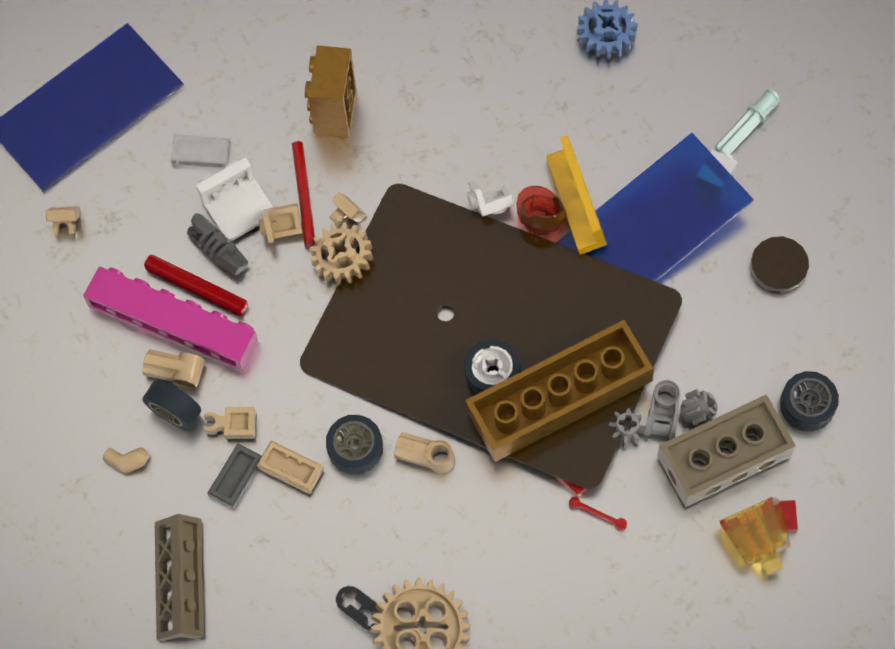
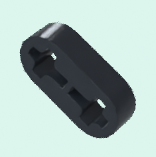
M346 586L340 589L336 595L338 610L362 630L369 634H374L370 632V629L377 624L373 623L369 626L368 618L363 613L365 611L370 615L380 613L375 608L377 603L354 586ZM352 595H356L355 601L360 608L356 609L352 605L344 607L343 597L347 596L350 598Z

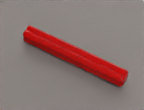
M153 254L149 255L144 262V267L147 271L239 316L243 315L248 307L247 300Z

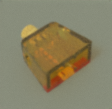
M770 497L719 521L746 563L753 564L761 560L767 575H772L784 569L778 552L791 547L779 499Z

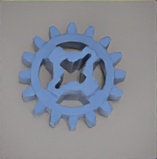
M604 0L601 6L596 1L593 2L592 10L585 7L584 16L579 15L577 35H580L579 43L586 44L587 52L593 49L596 50V57H599L602 52L606 53L607 59L611 57L612 52L621 56L622 48L629 51L631 42L636 40L635 32H637L638 24L634 22L635 14H627V5L619 8L617 0L613 5H609L608 0ZM622 23L625 26V33L623 32V28L621 27ZM589 25L592 26L593 34L589 31Z

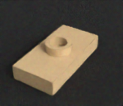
M272 440L256 465L259 470L308 494L312 492L324 470L322 465Z

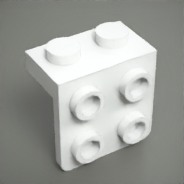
M246 157L239 161L230 162L226 165L225 169L216 174L205 176L201 179L200 183L196 184L200 200L219 230L230 241L258 227L259 219H263V209L273 208L255 180L252 167Z

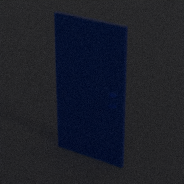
M126 23L0 117V144L39 189L44 192L182 88L184 83L139 34Z
M690 133L595 210L607 245L584 254L657 281L753 203L754 199L693 133ZM572 231L556 242L578 251Z

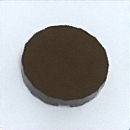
M784 236L770 237L762 241L754 249L751 258V274L755 281L765 290L771 292L774 290L780 291V293H787L798 288L804 282L809 269L808 255L804 248L795 240Z

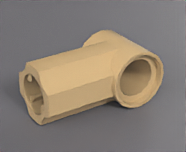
M149 349L143 360L142 373L144 376L172 381L174 385L184 389L196 390L205 360L192 353L174 355Z
M401 432L400 436H398L394 458L431 468L438 474H445L453 469L455 457L452 447L448 442L439 439L433 441ZM439 452L448 454L447 458L441 462H437L433 458Z

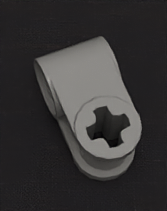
M662 380L655 385L651 408L648 412L645 436L656 434L668 436L670 440L675 438L679 416L677 413L680 389L674 381ZM661 392H669L673 395L674 399L665 402L658 395Z

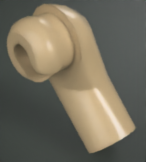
M108 448L102 460L124 473H129L143 467L149 459V454L144 448H137L123 455L112 448Z

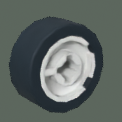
M500 340L480 342L470 349L465 358V377L472 391L475 394H479L521 372L518 354L509 344ZM490 366H496L498 372L494 370L488 373L487 369Z

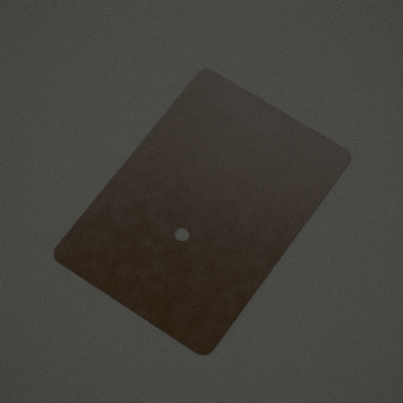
M398 183L386 190L365 231L367 240H370L373 248L370 250L373 260H366L370 267L369 270L361 269V278L355 275L351 276L352 283H348L346 278H342L300 358V366L310 376L487 448L467 413L465 400L477 395L468 386L464 371L465 358L470 349L478 343L487 340L505 342L517 352L522 372L625 320L652 367H654L680 310L682 297L674 288L586 254L580 255L576 250L488 216H482L480 213L408 185ZM358 245V247H357V249H356V252H357L358 254L360 253V247H359V245ZM440 307H452L454 310L453 318L449 321L440 320L437 316ZM490 366L487 369V372L489 373L490 371L494 370L498 372V368L496 366ZM645 386L506 457L584 489H593L599 486L623 436L620 434L613 438L612 436L617 429L616 427L609 426V423L617 422L618 418L615 416V412L621 415L630 408L633 414ZM628 417L625 418L624 422H619V425L624 426V431L630 420Z

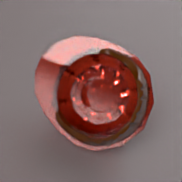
M529 186L518 194L516 203L517 214L521 225L527 231L538 236H548L562 228L566 221V209L560 198L548 188Z

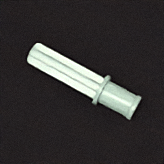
M768 89L754 105H749L743 117L715 145V150L730 155L759 123L765 122V116L781 101L778 94Z

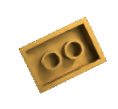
M317 45L315 56H310L309 73H312L311 81H306L305 98H308L307 111H310L309 122L314 124L315 135L349 138L357 90L352 51L349 48Z

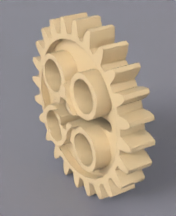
M417 578L414 586L406 579L403 583V590L398 585H393V595L385 592L382 596L385 603L378 602L375 608L380 613H374L371 620L379 624L372 626L370 632L379 634V636L373 640L372 644L382 645L381 649H403L399 645V639L405 637L413 642V649H435L431 646L429 639L431 637H438L443 641V649H466L460 643H468L470 640V636L463 632L469 630L471 624L462 622L469 613L468 611L459 612L463 600L453 602L454 590L447 595L443 593L444 583L436 589L433 588V579H430L426 586H423L421 578ZM401 607L409 609L412 618L402 619L398 615L397 609ZM437 607L440 609L442 618H432L428 614V608ZM417 623H421L422 628H427L424 634L420 633L419 628H415ZM440 625H446L448 629H447V630H443V629L434 628V627H438V626H440ZM397 626V627H399V628H407V629H404V630H401V631H395V630H394V627Z

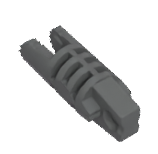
M195 213L191 219V225L193 226L188 228L187 235L205 253L209 254L212 259H215L218 265H221L233 275L243 272L249 262L236 245L231 243L203 215Z

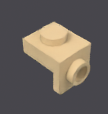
M297 203L263 209V219H259L261 235H267L268 243H274L275 238L303 233Z

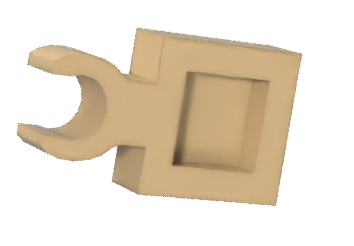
M225 407V416H219L213 412L204 414L205 420L215 421L212 427H203L206 434H216L219 431H224L225 439H255V407Z

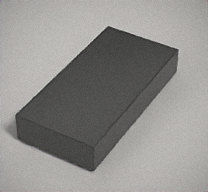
M237 443L209 489L208 496L234 510L258 471L256 465L262 455Z

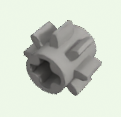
M695 389L685 394L686 400L682 401L680 410L687 423H693V426L713 420L712 417L716 415L718 405L711 393L704 390L699 392L698 389Z
M630 408L621 415L615 412V416L618 418L617 422L609 423V426L616 427L617 429L612 437L615 438L620 434L623 435L620 440L623 442V448H626L627 443L631 441L638 445L640 441L638 434H644L646 430L645 426L639 425L642 415L635 416L631 413ZM627 417L630 418L628 423L630 432L624 431V426L619 425V422H624Z

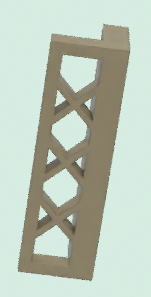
M176 514L155 522L157 641L164 642L177 637L191 639L204 637L201 518ZM171 527V535L168 541H166V528ZM169 556H171V565L167 571L166 562ZM171 585L172 594L169 600H167V590ZM171 615L172 630L167 631V621Z

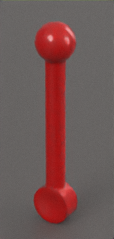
M578 497L569 499L570 507L580 508L615 525L618 531L626 529L627 521L625 519H615L581 503Z

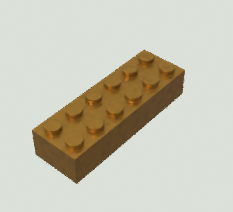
M622 320L465 400L467 413L494 462L652 382L654 368L625 320Z

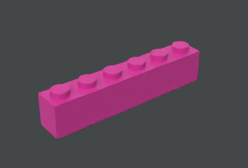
M100 266L98 267L83 294L89 307L244 371L258 343L256 332L252 326L242 321H239L238 324L228 320L226 315L215 310L212 313L203 310L201 305L192 300H186V302L179 300L168 290L161 289L158 291L153 289L142 279L135 278L132 280L124 277L125 275L115 268L105 269Z

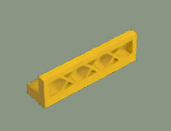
M568 135L560 137L563 149L546 155V159L563 208L565 209L576 246L581 255L606 246L607 242Z

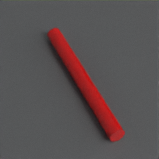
M295 141L292 143L304 245L305 248H310L316 245L313 240L315 233L303 142Z

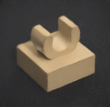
M340 192L331 200L339 207L329 217L337 225L342 226L343 222L348 223L350 219L360 223L367 216L348 196Z
M79 206L51 207L46 210V221L54 222L52 226L54 235L60 234L61 223L68 225L69 234L75 233L76 224L74 221L80 218Z

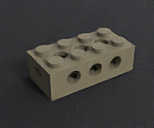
M766 394L660 444L657 457L682 503L687 507L790 458L796 445ZM747 436H755L758 441H751ZM720 448H728L732 453L725 454ZM693 461H702L706 466H696Z

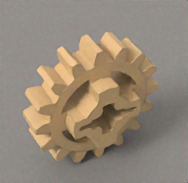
M343 222L341 228L337 229L333 223L331 224V231L328 232L324 228L321 229L322 238H313L316 246L310 247L312 255L310 260L312 265L316 266L315 270L318 276L323 274L325 281L329 282L334 277L338 285H340L342 278H346L348 283H352L351 276L355 275L361 278L360 270H369L370 267L366 260H373V255L370 251L373 248L370 240H367L366 232L359 233L357 225L348 229L347 223ZM356 243H357V244L359 245V247H360V253H359V254H358V253L356 252V250H355V249H356V247H355V244H356ZM324 253L327 255V264L323 260Z

